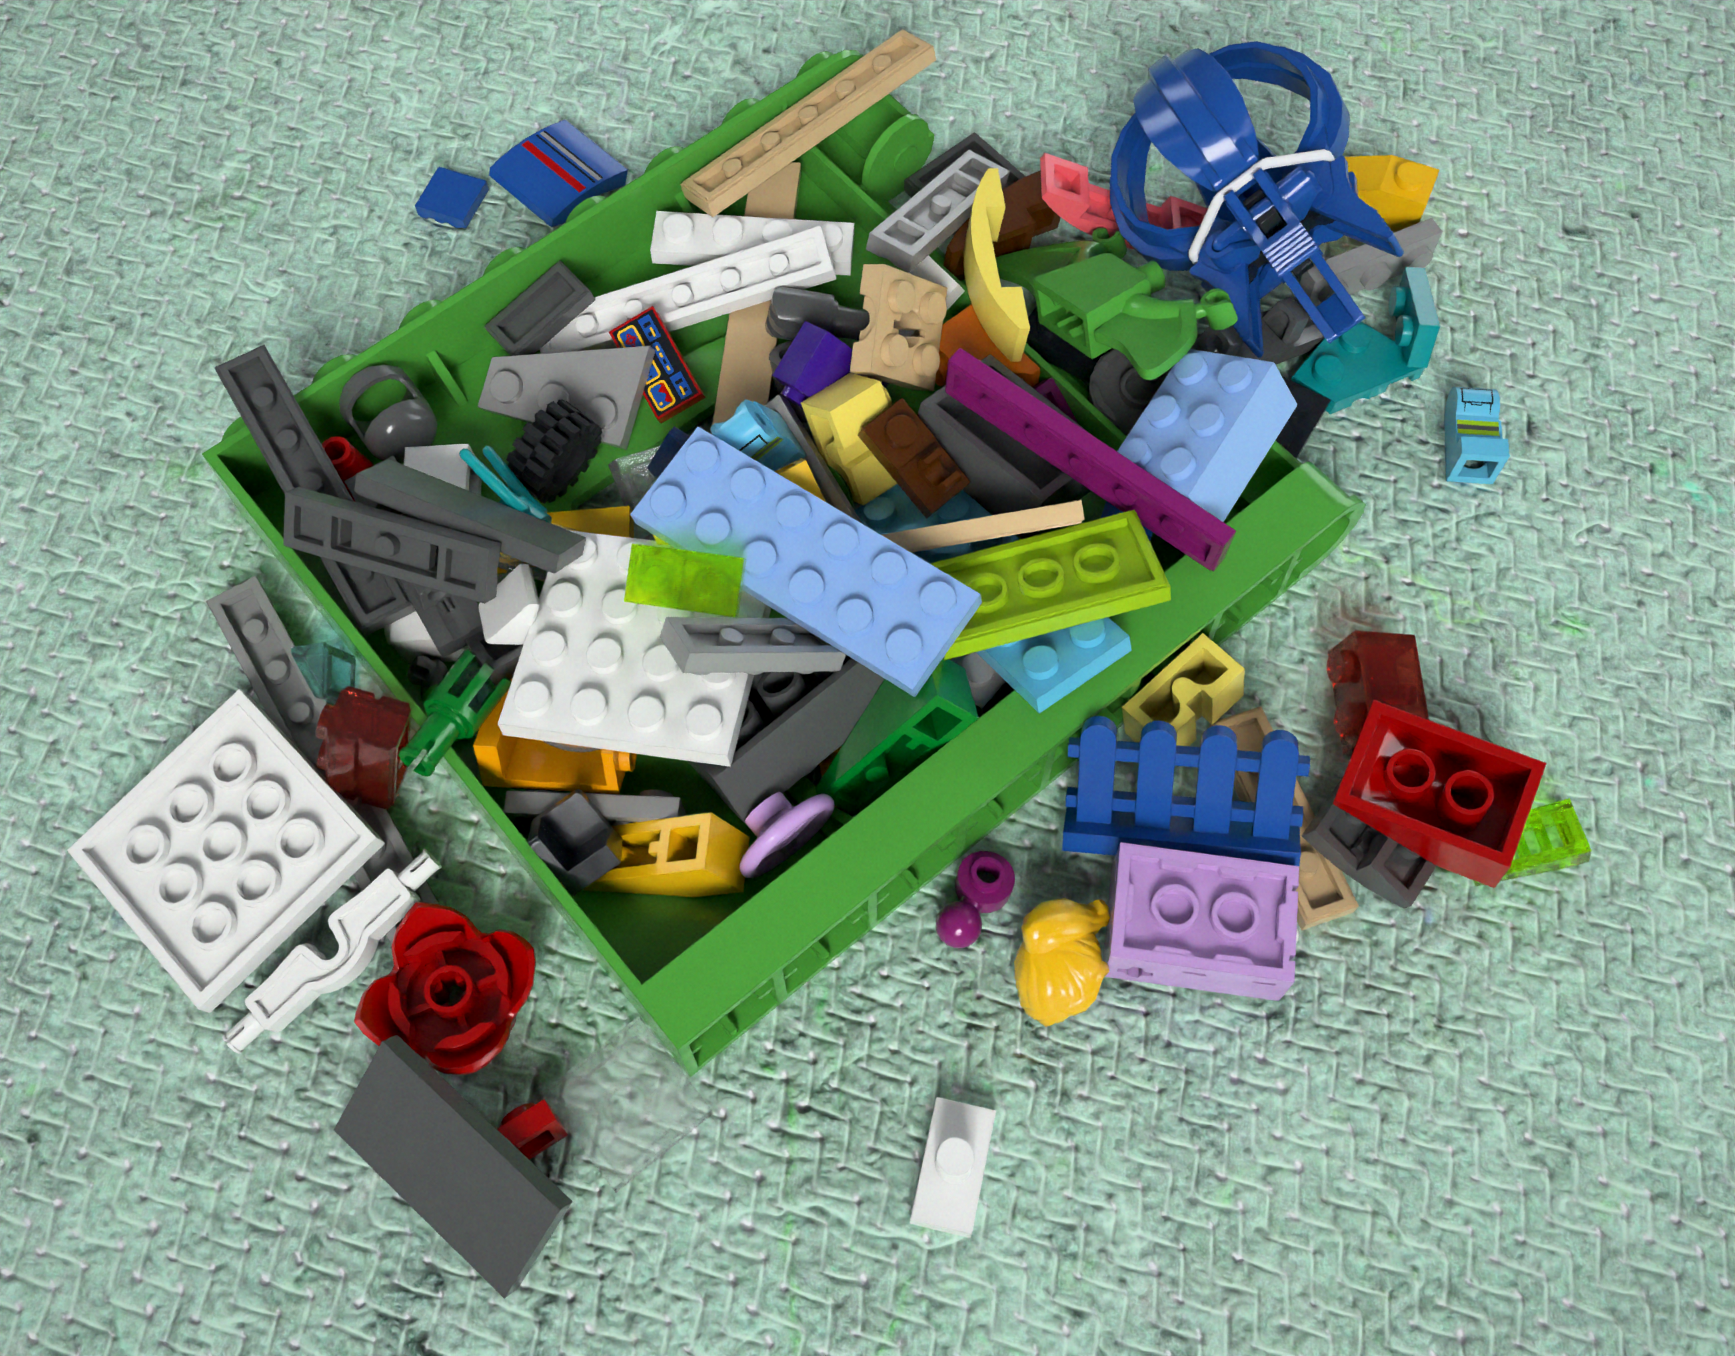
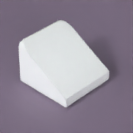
M519 564L498 583L497 594L494 599L485 604L480 602L478 608L484 639L487 643L524 645L529 627L535 622L540 605L532 569L529 568V564Z

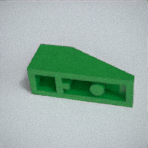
M943 657L916 697L884 679L818 783L816 794L829 795L834 800L835 806L856 816L979 719L965 668L950 659L944 660Z

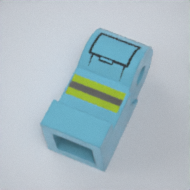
M1452 387L1450 390L1444 414L1447 482L1493 484L1509 459L1508 439H1503L1501 421H1499L1500 396L1497 389ZM1467 460L1484 461V465L1477 469H1470L1464 466Z
M745 399L740 403L730 419L715 423L710 428L712 435L773 471L807 456L780 413L756 401L752 402Z

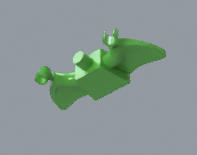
M1097 228L1092 234L1093 241L1058 243L996 257L999 278L1023 286L1036 299L1040 324L1091 359L1100 356L1111 348L1120 351L1145 380H1152L1161 376L1188 353L1197 339V319L1206 317L1210 328L1214 330L1229 328L1238 320L1228 293L1219 288L1206 292L1202 296L1200 303L1195 304L1192 298L1163 300L1151 297V294L1165 287L1166 280L1163 270L1156 261L1147 262L1136 268L1123 261L1122 258L1126 255L1127 246L1120 231H1116L1112 237H1109L1106 228Z

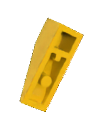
M1395 155L1345 157L1348 163V172L1353 171L1357 178L1359 198L1377 210L1393 233L1420 222L1440 171L1439 169Z
M712 812L612 826L623 839L621 863L583 889L585 891L702 897L743 892L745 877L741 874L739 865L743 855L748 850L750 837Z

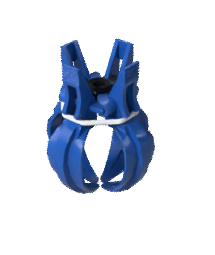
M1258 41L1228 45L1210 54L1195 48L1186 50L1175 59L1164 55L1148 68L1150 79L1137 89L1133 99L1135 113L1122 129L1111 156L1110 204L1120 234L1147 262L1156 261L1162 269L1169 271H1189L1194 278L1202 281L1200 285L1206 292L1219 288L1228 293L1238 317L1237 322L1233 325L1234 329L1257 358L1262 357L1264 354L1260 299L1282 283L1288 285L1330 344L1364 320L1365 316L1322 257L1324 254L1318 246L1325 242L1337 241L1345 235L1397 257H1401L1404 254V250L1393 231H1391L1377 210L1359 198L1357 178L1353 171L1348 172V163L1342 155L1349 138L1350 114L1331 74L1303 53ZM1232 79H1248L1279 85L1310 101V122L1294 154L1276 156L1256 136L1243 97ZM1151 142L1169 162L1191 180L1195 181L1208 208L1199 226L1167 230L1149 223L1144 186L1147 156ZM1314 265L1334 291L1333 295L1318 306L1314 305L1296 279L1314 267Z

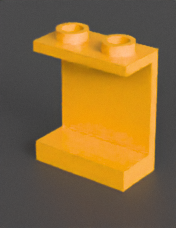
M508 691L479 728L473 747L483 786L572 792L580 789L588 793L620 794L625 772L633 771L636 765L637 754L503 735L498 726V721Z

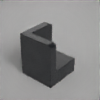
M576 789L532 820L528 844L568 892L574 896L621 863L623 839L582 790Z

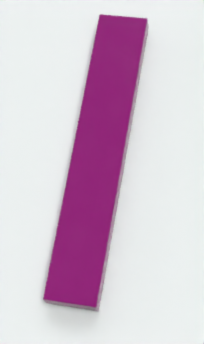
M959 348L948 360L945 391L948 395L1120 511L1135 510L1144 527L1208 570L1214 572L1223 561L1236 530L962 348Z

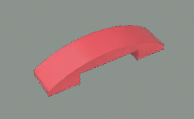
M1044 153L1040 158L1042 199L1066 222L1091 236L1097 228H1106L1109 237H1112L1116 231H1119L1110 204V190L1089 183L1088 167ZM1170 196L1160 207L1146 203L1149 223L1167 230L1199 226L1208 208ZM1125 240V243H1126L1127 248L1134 249V248Z

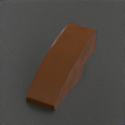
M1041 170L1023 177L1002 189L1006 207L998 240L993 242L995 258L1030 249L1032 237L1058 228L1061 217L1042 199ZM970 217L962 224L948 244L943 264L959 281L965 280L963 253Z

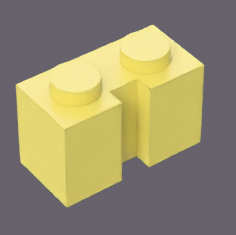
M849 373L801 402L819 453L825 463L834 468L844 478L851 491L853 502L865 505L897 484L857 436L863 427L892 406L891 397L886 388L881 384V381Z
M1202 633L1122 706L1125 733L1134 742H1140L1141 731L1146 724L1152 721H1165L1176 730V745L1190 746L1196 741V721L1203 716L1213 725L1244 696L1245 668Z

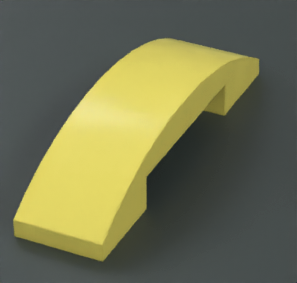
M988 168L977 188L966 233L963 253L965 282L973 309L991 341L1010 362H1019L1022 359L1030 325L1022 287H1001L993 242L998 240L1006 206L998 168Z

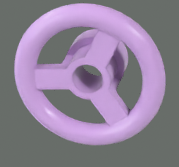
M777 792L761 802L745 820V823L757 836V839L741 859L739 865L741 874L746 878L762 876L796 853L825 825L832 815L835 807L832 797L826 794H819L808 798L797 806H792L781 792Z

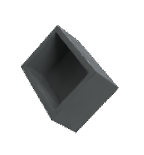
M991 354L981 360V362L1084 429ZM945 386L921 402L917 416L971 482L963 491L992 515L1078 501L1091 491L948 395L945 391ZM1040 531L1016 535L1019 536L1021 539H1025L1035 536Z

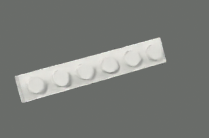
M822 227L811 228L594 297L596 300L540 348V352L543 354L617 348L609 331L652 306L658 311L668 331L671 332L772 300L774 290L780 286L804 290L836 280Z

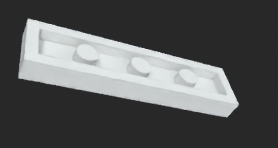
M656 211L650 252L652 263L695 266L821 226L826 238L835 275L851 276L854 223L716 215L711 217L709 214Z

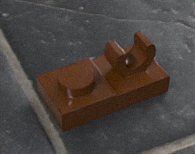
M903 398L863 427L857 435L926 519L971 483Z

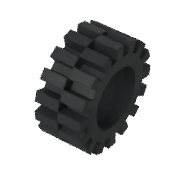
M561 399L556 404L553 401L547 404L546 412L542 409L535 414V421L532 424L527 422L522 430L525 433L522 438L516 437L512 444L516 449L508 453L506 460L509 463L507 466L533 497L541 503H551L555 501L557 495L562 497L567 493L568 485L573 487L579 481L577 476L581 471L583 473L586 472L589 467L587 464L588 460L595 458L597 453L595 447L601 444L602 437L599 435L602 433V429L569 402Z

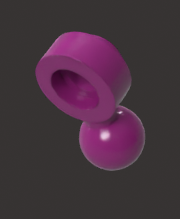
M978 851L968 855L961 862L955 879V891L960 901L945 905L939 911L935 923L936 932L941 941L953 948H965L972 945L979 938L982 931V920L979 913L995 912L1008 902L1014 888L1015 874L1012 866L1004 857L991 851ZM982 871L989 872L995 877L996 881L992 883L983 882L979 879L977 873Z

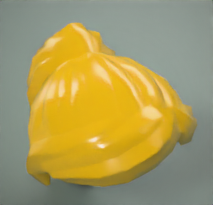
M1066 898L1041 902L1023 918L1021 926L1023 942L1014 960V978L1018 990L1020 1006L1024 1009L1025 1013L1045 1027L1063 1022L1068 1016H1075L1087 1011L1096 1000L1104 977L1109 973V965L1102 960L1100 944L1095 936L1102 927L1108 925L1110 919L1109 907L1102 899H1097L1089 904L1077 903Z

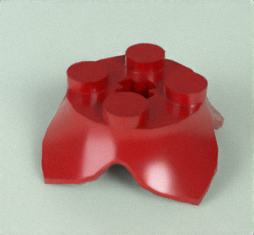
M416 902L396 929L391 945L394 962L392 971L388 975L374 980L364 991L356 1010L354 1023L364 1035L378 1046H380L382 1041L398 1035L421 1058L425 1059L434 1070L443 1074L466 1075L477 1072L487 1066L503 1050L515 1025L516 1015L530 995L534 985L536 968L535 949L526 939L514 931L499 929L488 934L482 933L466 915L452 907ZM458 985L463 992L466 990L465 994L461 996V1001L453 1006H449L447 1003L441 1005V1002L449 998L448 988Z

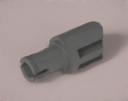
M780 286L774 290L765 327L766 332L772 337L794 340L804 322L807 321L828 331L837 338L859 340L860 331L868 326L870 315L867 310L839 306L838 301L834 300V295Z

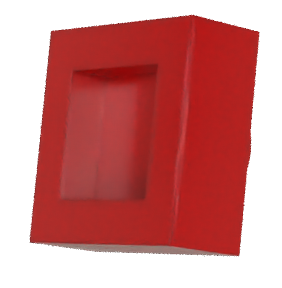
M545 1099L537 1104L526 1103L516 1107L502 1119V1126L497 1128L529 1160L568 1135L557 1114Z

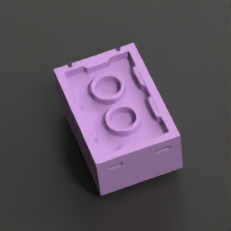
M1120 842L1111 867L1108 901L1110 919L1106 926L1103 961L1109 965V973L1105 977L1280 1001L1295 982V961L1292 960L1296 956V944L1299 939L1297 928L1298 892H1296L1299 886V866Z

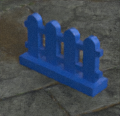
M1094 716L1084 722L1081 738L1069 737L1068 757L1079 758L1078 788L1067 787L1065 807L1067 808L1063 829L1062 851L1115 856L1120 842L1299 866L1301 857L1300 827H1302L1304 814L1303 806H1293L1296 776L1309 777L1310 756L1299 755L1298 740L1292 733L1285 730L1272 731L1263 738L1261 752L1237 750V736L1232 729L1223 725H1215L1203 732L1200 747L1176 745V730L1171 724L1165 721H1152L1143 727L1140 742L1117 741V728L1112 720L1104 716ZM1115 761L1139 763L1137 792L1114 791ZM1175 766L1198 768L1196 797L1172 795ZM1235 771L1258 772L1255 802L1232 801Z

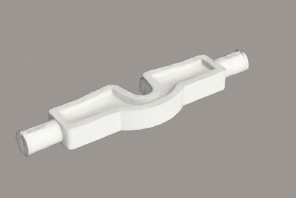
M424 849L399 874L386 869L362 892L334 911L329 916L328 923L339 944L336 956L328 960L314 945L305 943L296 946L269 978L245 999V1005L250 1012L222 1036L223 1040L228 1042V1047L234 1052L241 1054L264 1030L276 1033L281 1032L321 994L337 991L355 980L372 960L379 940L405 917L416 902L421 901L415 891L438 869L442 868L441 864L436 861L437 859Z

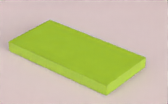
M1135 510L931 563L934 567L980 593L982 604L945 654L944 660L1171 600L1170 584Z

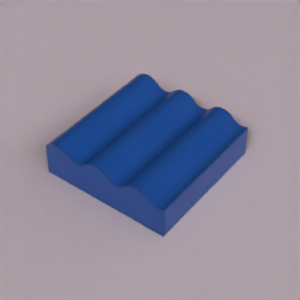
M438 167L415 204L418 215L422 218H432L441 224L449 223L455 228L466 229L489 191L486 180Z

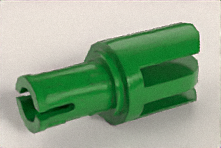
M469 649L463 651L425 700L424 708L427 719L408 744L399 751L398 756L407 767L410 766L423 749L427 751L413 770L422 776L428 777L433 774L435 767L456 739H469L476 734L510 687L511 680L504 676L486 696L478 710L474 712L468 705L495 670L485 662L458 697L447 693L460 679L463 671L475 657V654Z

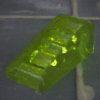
M1570 798L1530 810L1516 849L1519 859L1512 861L1509 870L1500 881L1565 869L1589 862L1592 850ZM1555 826L1563 846L1553 849L1545 828ZM1533 831L1541 850L1540 853L1531 855L1523 835L1524 832ZM1473 880L1475 886L1485 885Z

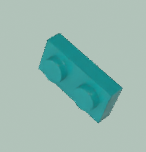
M1405 267L1400 286H1393L1391 289L1388 312L1389 316L1396 319L1395 343L1397 346H1402L1406 366L1427 368L1439 332L1440 323L1425 268Z

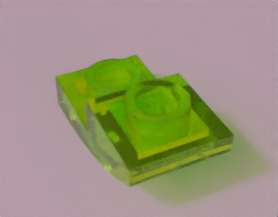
M632 544L624 602L738 618L746 559Z

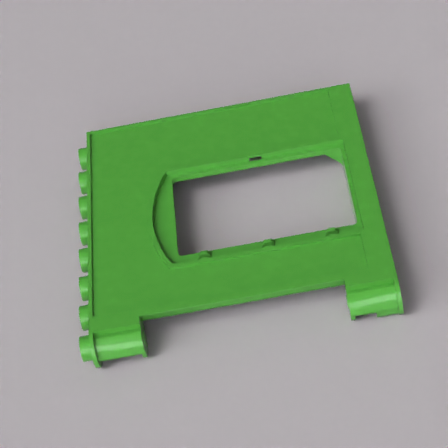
M843 50L836 54L823 51L815 54L805 62L795 79L761 100L748 98L739 102L727 113L719 127L686 148L673 146L661 151L652 159L643 175L607 198L604 196H593L585 199L571 211L564 225L527 248L513 247L501 252L489 263L482 277L444 301L428 300L420 303L407 313L398 330L358 355L344 354L328 361L318 370L311 385L293 395L320 443L322 444L331 437H343L374 465L380 463L382 460L372 455L355 430L346 423L340 414L339 399L344 385L359 371L378 365L397 366L406 372L429 403L437 418V434L431 446L469 444L474 455L509 488L483 454V448L491 446L499 457L508 464L509 462L506 460L508 453L516 449L512 444L516 437L522 438L525 433L522 429L527 422L487 412L478 407L492 357L510 356L488 333L484 326L559 260L590 290L594 297L692 267L688 265L652 263L650 249L656 211L707 214L685 198L680 184L855 63L863 55L857 50ZM890 94L793 161L801 163V179L795 219L854 223L851 276L836 275V280L804 290L834 295V300L838 301L839 306L864 310V295L860 294L863 264H886L902 270L888 259L879 257L866 250L869 233L897 210L888 201L904 191V180L922 168L932 150L934 133L929 130L928 123L919 115L911 114ZM748 193L717 215L744 216ZM937 247L929 256L965 290L946 311V316L943 320L944 324L972 303L965 280L959 281L943 266L945 254ZM729 313L669 332L706 398L661 424L655 417L644 395H642L627 450L603 443L595 447L597 450L595 458L588 460L587 464L589 467L586 472L583 473L581 471L577 476L579 481L573 487L571 485L567 486L566 494L562 497L557 495L555 501L551 503L546 502L544 504L537 500L548 510L547 513L575 510L588 499L654 455L668 432L674 426L686 433L714 413ZM779 338L778 345L792 340ZM838 338L851 349H853V342H859V340ZM1026 343L1024 353L1041 368L1039 382L1052 377L1075 416L1076 423L1115 451H1118L1127 436L1088 401L1089 387L1079 378L1046 362ZM540 349L535 354H541ZM395 379L376 383L357 398L352 408L353 419L356 421L374 420L383 410L395 403L401 402L407 387ZM889 383L886 390L891 397L892 405L903 398L917 415L921 402L944 387V385L939 386L935 383L934 391H918ZM239 417L227 428L222 441L203 452V457L242 516L416 733L427 719V715L421 698V685L412 684L408 679L407 673L410 664H406L395 648L387 643L384 628L364 637L319 556L283 546L285 494L242 417ZM1275 440L1224 520V523L1236 530V533L1225 558L1214 572L1208 570L1155 533H1152L1150 543L1170 584L1171 600L1109 617L1130 636L1132 651L1040 714L1014 690L855 817L834 807L833 813L825 825L791 857L762 876L756 878L745 877L743 892L702 897H682L581 890L572 896L529 846V834L520 833L504 813L507 791H526V789L483 786L473 747L478 731L469 739H456L439 763L688 1076L691 1077L1078 762L1079 758L1068 757L1069 737L1081 738L1082 726L1087 719L1094 716H1104L1112 720L1117 729L1124 724L1122 706L1193 641L1204 633L1218 646L1224 643L1327 558L1355 527L1364 513L1366 504L1355 494L1352 496L1346 494L1311 461L1303 464L1299 462ZM482 480L481 496L499 502L501 498ZM1090 491L1080 499L1082 500L1085 519L1082 520V523L1100 519L1106 500ZM1074 525L1041 530L1036 535L1048 533L1051 531L1063 529ZM546 570L532 571L538 598L548 573ZM509 573L497 574L498 583H500ZM475 658L463 671V675L456 684L452 686L456 697L459 696L481 668ZM456 661L443 663L448 667L449 671ZM489 678L468 705L474 712L478 710L483 700L495 687ZM637 754L634 770L625 772L620 794L617 795L639 796L640 792L644 790L666 791L674 797H680L687 815L712 812L750 837L749 847L757 839V836L747 824L716 795L688 761ZM803 776L783 793L792 806H797L808 798L817 795L816 787L806 776ZM560 791V793H571V792H572V791Z

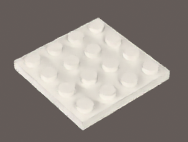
M571 531L586 537L583 555L557 573H547L539 597L540 605L536 620L529 627L498 721L502 734L505 736L731 767L754 675L744 672L710 673L708 675L683 673L661 640L660 634L666 617L769 618L771 608L671 545H657L654 540Z
M239 689L67 851L197 1009L211 1013L363 866L385 842L249 695Z

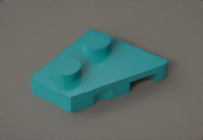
M1361 321L1330 344L1324 338L1292 376L1291 381L1330 399L1326 412L1332 414L1350 407L1358 399H1369L1384 393L1389 384L1406 377L1411 381L1420 378L1425 368L1407 367L1402 346H1397L1395 341Z

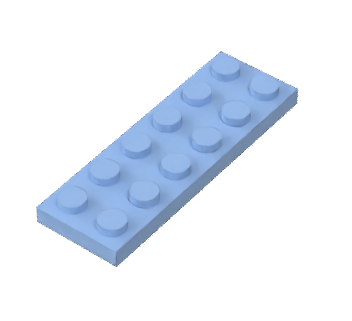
M700 427L695 429L630 514L634 522L643 529L913 697H916L982 604L980 593Z

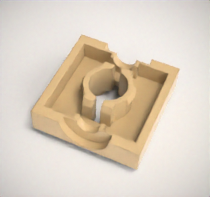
M863 264L860 294L864 295L863 309L868 311L870 321L868 326L860 331L859 342H853L850 372L911 390L934 391L936 372L940 364L939 349L942 326L947 310V287L886 264ZM899 330H919V337L903 336L899 334Z

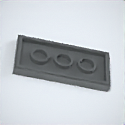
M398 1035L382 1041L334 1128V1131L504 1299L519 1288L573 1202Z

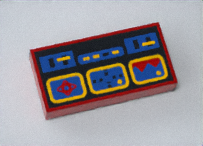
M654 306L609 331L617 348L651 346L656 350L643 395L661 424L706 398Z

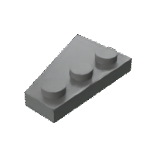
M651 346L492 357L478 407L487 412L532 424L535 421V414L542 409L546 412L547 404L553 401L557 404L558 400L563 399L599 425L602 429V433L599 435L602 437L601 443L627 450L656 350Z

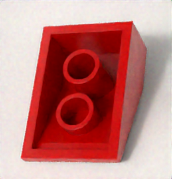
M1373 700L1333 805L1434 865L1495 888L1512 864L1547 763Z

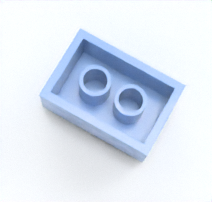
M1190 349L1172 367L1117 452L1224 522L1297 407V403L1274 362Z

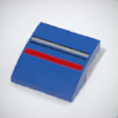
M565 119L537 131L515 145L490 167L489 176L552 228L565 223L571 211L585 199L625 186L628 169Z

